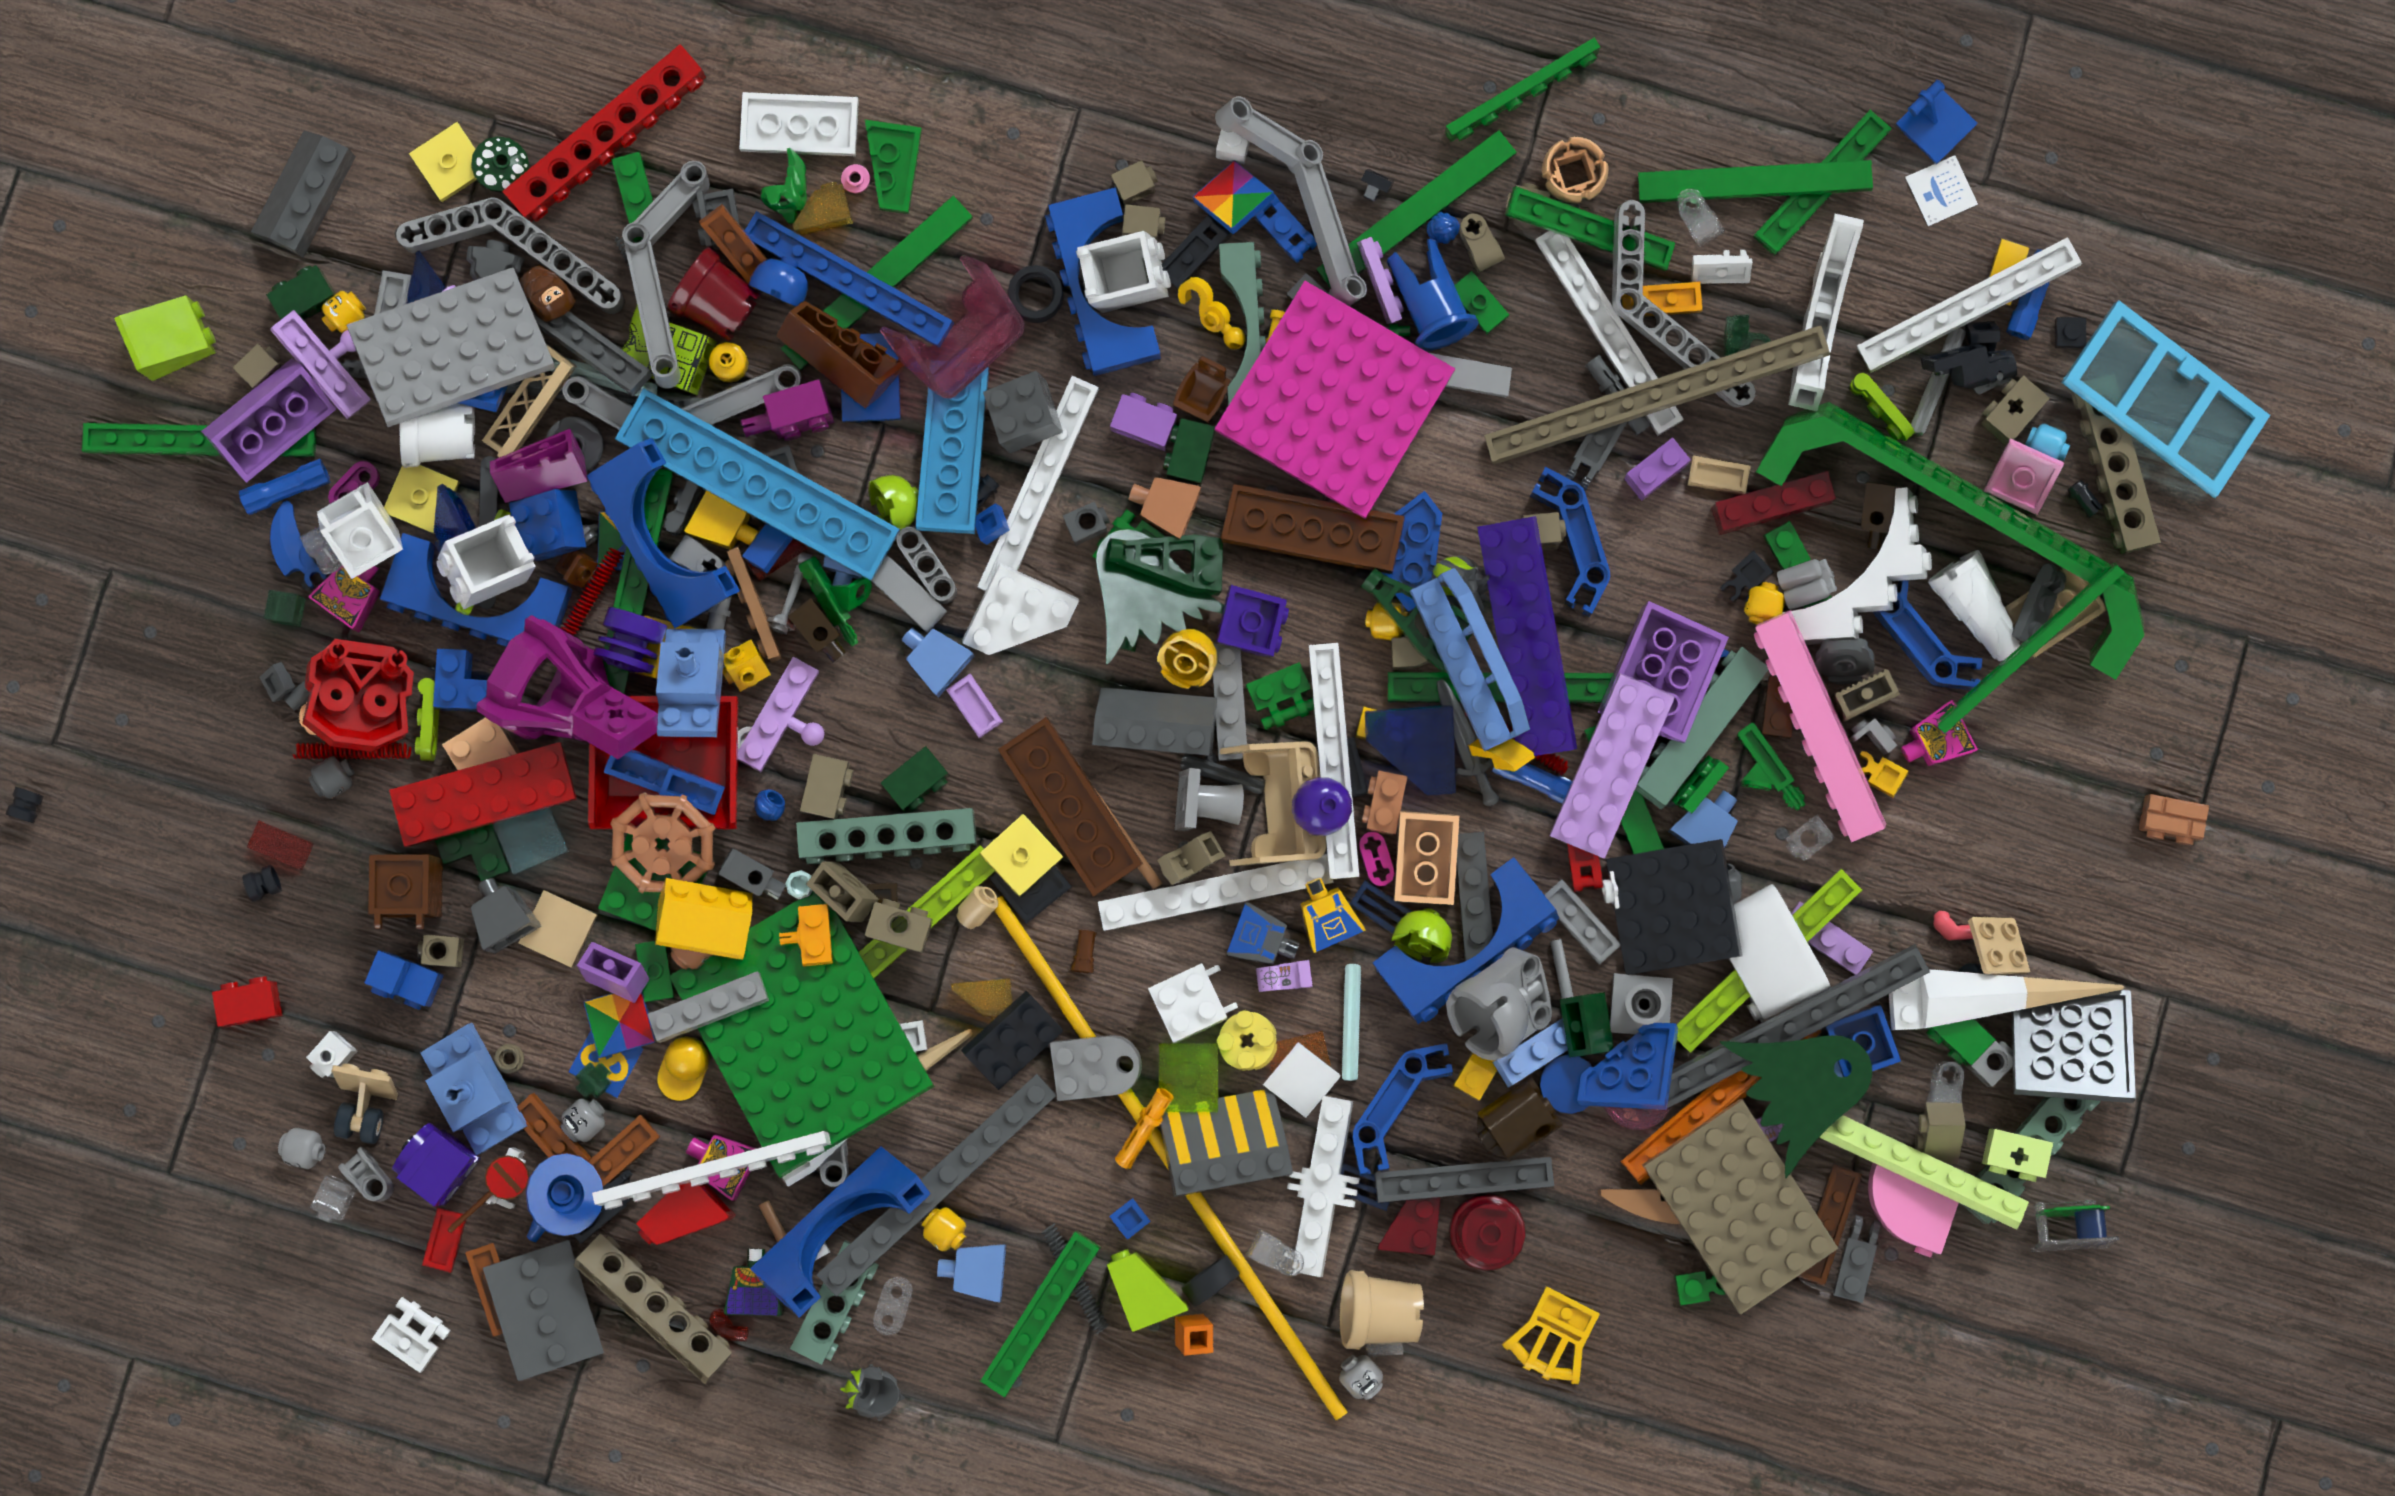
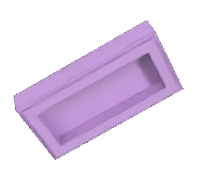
M968 674L946 689L978 738H981L1003 723L971 674Z

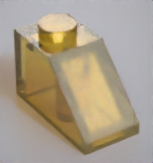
M830 182L821 185V189L814 190L793 224L795 233L803 236L853 224L843 184L837 185V182Z
M1010 978L951 984V988L956 994L982 1016L990 1017L991 1022L1013 1003L1012 979Z

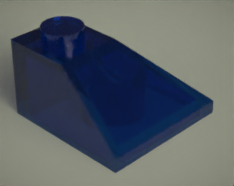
M444 484L437 486L434 533L438 539L435 541V545L440 552L445 541L477 528L460 494Z

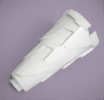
M1979 550L1960 557V561L1950 563L1929 579L1928 583L1931 588L1943 599L1957 619L1964 622L1978 642L1985 646L1994 659L2004 661L2020 646V641L2012 635L2014 630L2012 627L2013 623L2001 601V594Z

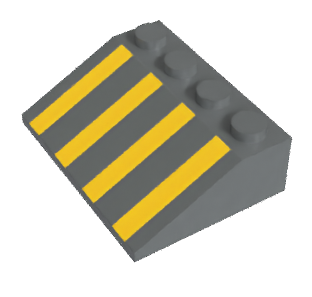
M1269 1089L1167 1107L1162 1116L1163 1121L1160 1124L1173 1197L1293 1174L1288 1144L1275 1094Z

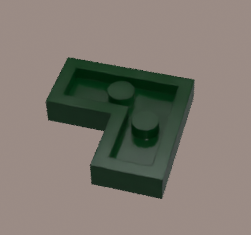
M493 823L435 839L444 865L472 855L481 881L511 872Z

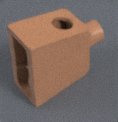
M1155 477L1150 489L1134 484L1128 500L1143 505L1140 519L1169 537L1175 536L1181 539L1182 535L1185 534L1201 494V487Z

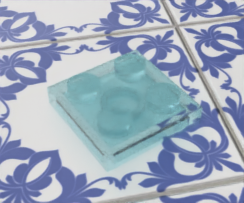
M551 807L492 823L514 875L569 852Z

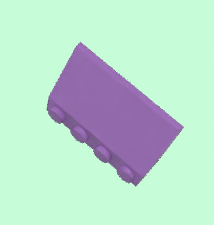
M1648 601L1639 612L1597 713L1602 714L1619 673L1675 696L1659 736L1685 743L1729 637Z

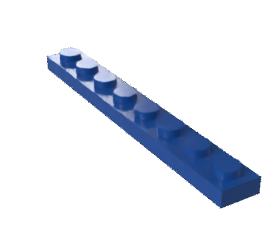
M758 211L755 212L745 229L746 234L756 246L782 259V256L798 262L797 269L940 348L954 325V322Z

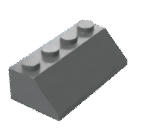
M304 130L251 233L303 258L356 156L349 148L322 135Z
M1101 688L1095 713L1092 745L1212 756L1217 698Z

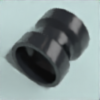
M15 786L12 794L14 797L13 803L8 806L5 814L34 824L37 817L36 808L38 805H41L44 796Z
M272 865L263 867L258 873L250 872L242 876L245 890L252 902L261 900L266 894L274 895L282 891L279 877Z

